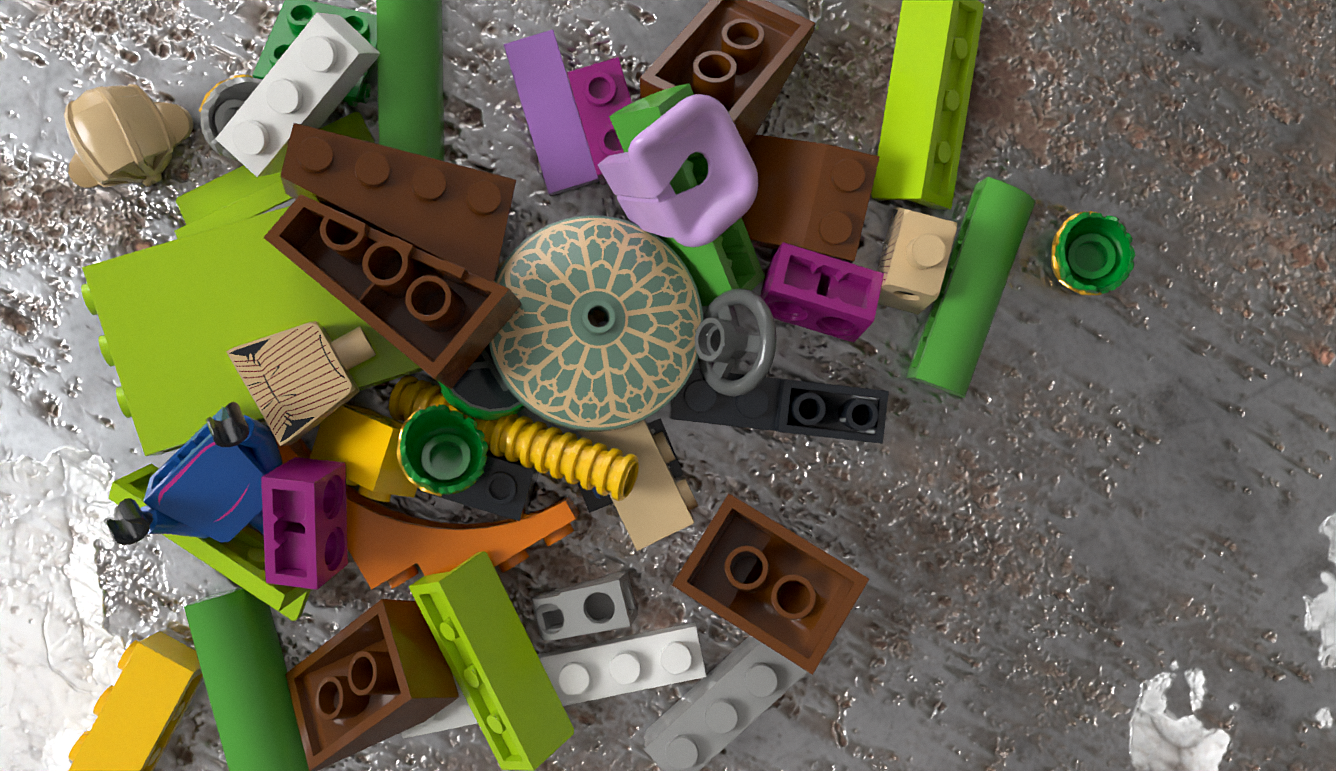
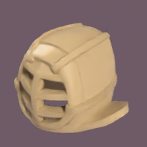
M129 84L128 86H100L88 89L75 101L69 102L64 112L67 132L76 151L69 163L68 174L75 184L83 188H96L98 186L108 188L131 183H143L146 187H149L162 180L161 173L172 160L173 148L190 136L193 130V119L190 113L181 105L153 102L149 95L136 84Z

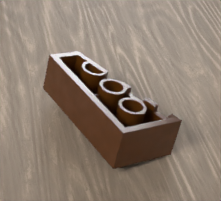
M293 123L280 175L285 194L295 199L302 194L357 219L375 230L391 237L395 236L414 245L417 249L463 267L468 272L488 281L495 280L516 179Z
M302 194L298 196L263 237L432 378L450 389L453 388L522 305L509 288L494 281L483 279L468 272L463 267L417 249L414 245L395 236L391 237L375 230L357 219Z

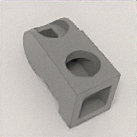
M628 570L608 574L603 578L576 583L575 586L550 590L532 597L542 640H557L630 627L638 616Z

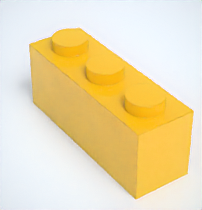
M161 631L141 641H133L124 651L118 662L117 667L122 672L115 685L109 686L94 706L93 714L97 715V718L90 731L84 732L73 745L68 755V759L73 761L68 771H154L203 680L196 650Z

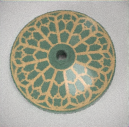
M590 215L568 218L552 223L536 231L517 246L506 259L494 282L509 288L522 305L488 344L492 360L502 381L510 392L531 412L553 424L578 431L603 432L639 423L662 409L678 394L690 377L698 360V354L695 349V334L698 326L703 321V313L695 282L686 265L667 243L655 234L643 231L632 222L619 218ZM594 310H600L605 313L604 320L608 323L604 327H594L590 324L588 315H592Z

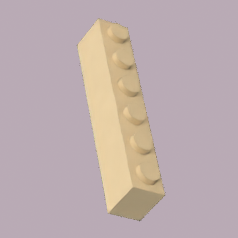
M505 261L498 264L499 270ZM594 310L592 315H588L590 324L594 327H600L599 323L604 321L605 313L600 310ZM646 419L629 427L612 431H579L581 438L591 439L593 446L596 443H603L607 446L608 451L612 448H617L622 451L623 457L627 454H634L638 458L639 472L630 494L624 500L616 501L612 498L611 493H609L637 551L694 524V517L690 510L699 505L687 480L684 478L676 482L667 464L676 460L663 432L653 435Z

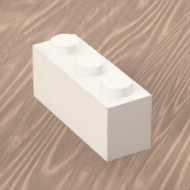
M316 13L215 139L256 177L280 173L293 123L319 129L381 53L340 15Z

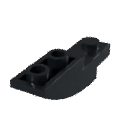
M693 369L685 385L671 400L669 419L883 444L889 391L765 377L751 392L733 397L715 391L707 383L700 369ZM729 373L727 379L738 380L745 375Z

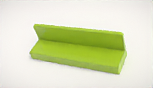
M902 0L877 155L880 158L872 187V198L877 200H909L932 209H952L985 5L980 1Z
M354 112L320 128L321 130L375 143L363 116L359 112ZM243 165L177 197L176 204L186 223L185 226L174 231L177 238H183L260 215L293 199V197L285 194L280 177L281 172L256 177Z
M151 463L113 481L108 499L119 505L122 500L131 498L137 502L140 508L148 506L143 501L149 479L159 468ZM247 525L231 541L223 543L211 537L197 538L162 534L290 620L296 621L302 616L311 589L266 583L264 536Z
M485 551L477 552L450 572L423 576L411 584L409 589L501 769L535 771L573 736L574 727L488 554Z

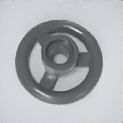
M741 288L728 290L719 295L706 309L703 321L698 326L695 334L698 364L707 383L715 391L723 395L741 396L754 390L764 380L771 368L776 351L777 335L775 321L766 302L758 294ZM734 305H744L753 312L759 326L760 336L749 335L746 329L740 327ZM747 352L758 353L754 365L744 377L738 380L727 379L736 359L742 358Z

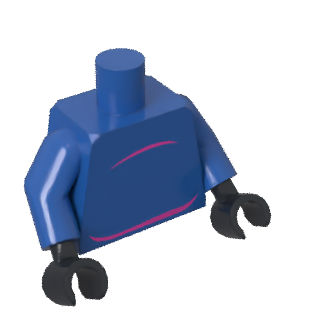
M236 402L227 404L225 408L222 407L213 417H208L206 419L207 423L150 477L143 501L148 506L140 508L137 502L131 498L124 499L119 503L118 509L124 519H109L106 522L115 541L121 545H130L142 540L147 534H172L197 538L211 537L223 543L231 541L248 523L264 534L261 477L283 464L276 438L270 427L243 415L240 406Z

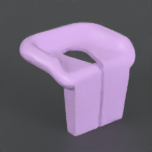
M695 94L684 98L640 132L631 141L628 152L609 155L598 164L613 193L617 195V200L630 222L638 225L643 231L674 238L676 242L686 247H700L713 242L750 209L758 191L756 166L728 111L717 99L703 94ZM694 152L703 154L708 162L707 178L700 185L676 195L670 185V181L690 154Z

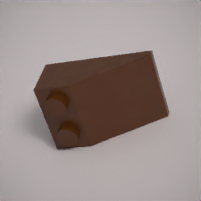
M709 0L640 77V99L668 88L689 83L694 95L703 94L711 96L726 108L745 146H747L757 134L814 33L816 23L766 0Z
M756 134L746 148L757 169L758 191L752 206L742 216L752 245L778 250L782 242L853 263L880 156L824 143Z
M728 494L672 586L813 675L870 579L733 495Z
M381 599L285 674L309 771L323 769L423 723L459 698L451 669L416 601Z

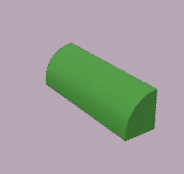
M376 0L377 51L381 53L377 58L379 145L445 161L442 0Z
M689 83L651 94L609 116L624 152H628L631 141L640 132L678 102L694 95ZM699 152L690 154L670 181V185L676 195L700 185L707 178L708 162L704 155ZM742 217L713 242L700 247H686L676 242L674 238L660 236L686 265L697 287L702 306H709L714 299L728 290L741 288L752 291L765 278Z
M987 177L975 184L949 256L940 293L932 303L906 378L965 398L1035 205V200L1026 192L991 177Z
M242 587L209 595L184 606L229 771H309L285 675L288 671L270 606Z

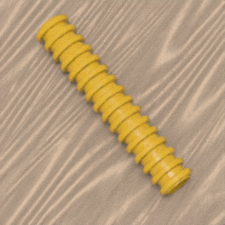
M410 375L400 379L393 388L389 399L390 415L393 419L406 421L416 410L426 409L428 406H438L439 404L446 405L450 410L460 411L446 401L441 393V386H432L430 382L425 380L418 381L416 377ZM517 413L503 416L499 420L490 421L470 417L477 422V429L482 430L485 435L484 440L488 445L487 452L490 450L492 455L496 457H503L505 455L508 461L515 463L520 460L521 465L526 468H532L535 465V469L540 473H547L550 470L551 476L556 479H561L565 476L567 483L577 484L580 481L582 488L592 490L596 487L598 494L606 496L611 493L612 498L616 501L624 500L635 485L639 472V463L637 456L634 454H627L623 457L620 449L612 448L608 451L607 446L603 443H596L593 446L589 438L582 437L578 440L576 434L572 432L563 434L560 428L553 426L548 429L546 423L536 421L533 424L531 418L527 416L519 418Z

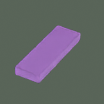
M554 30L503 44L549 195H557L599 182Z

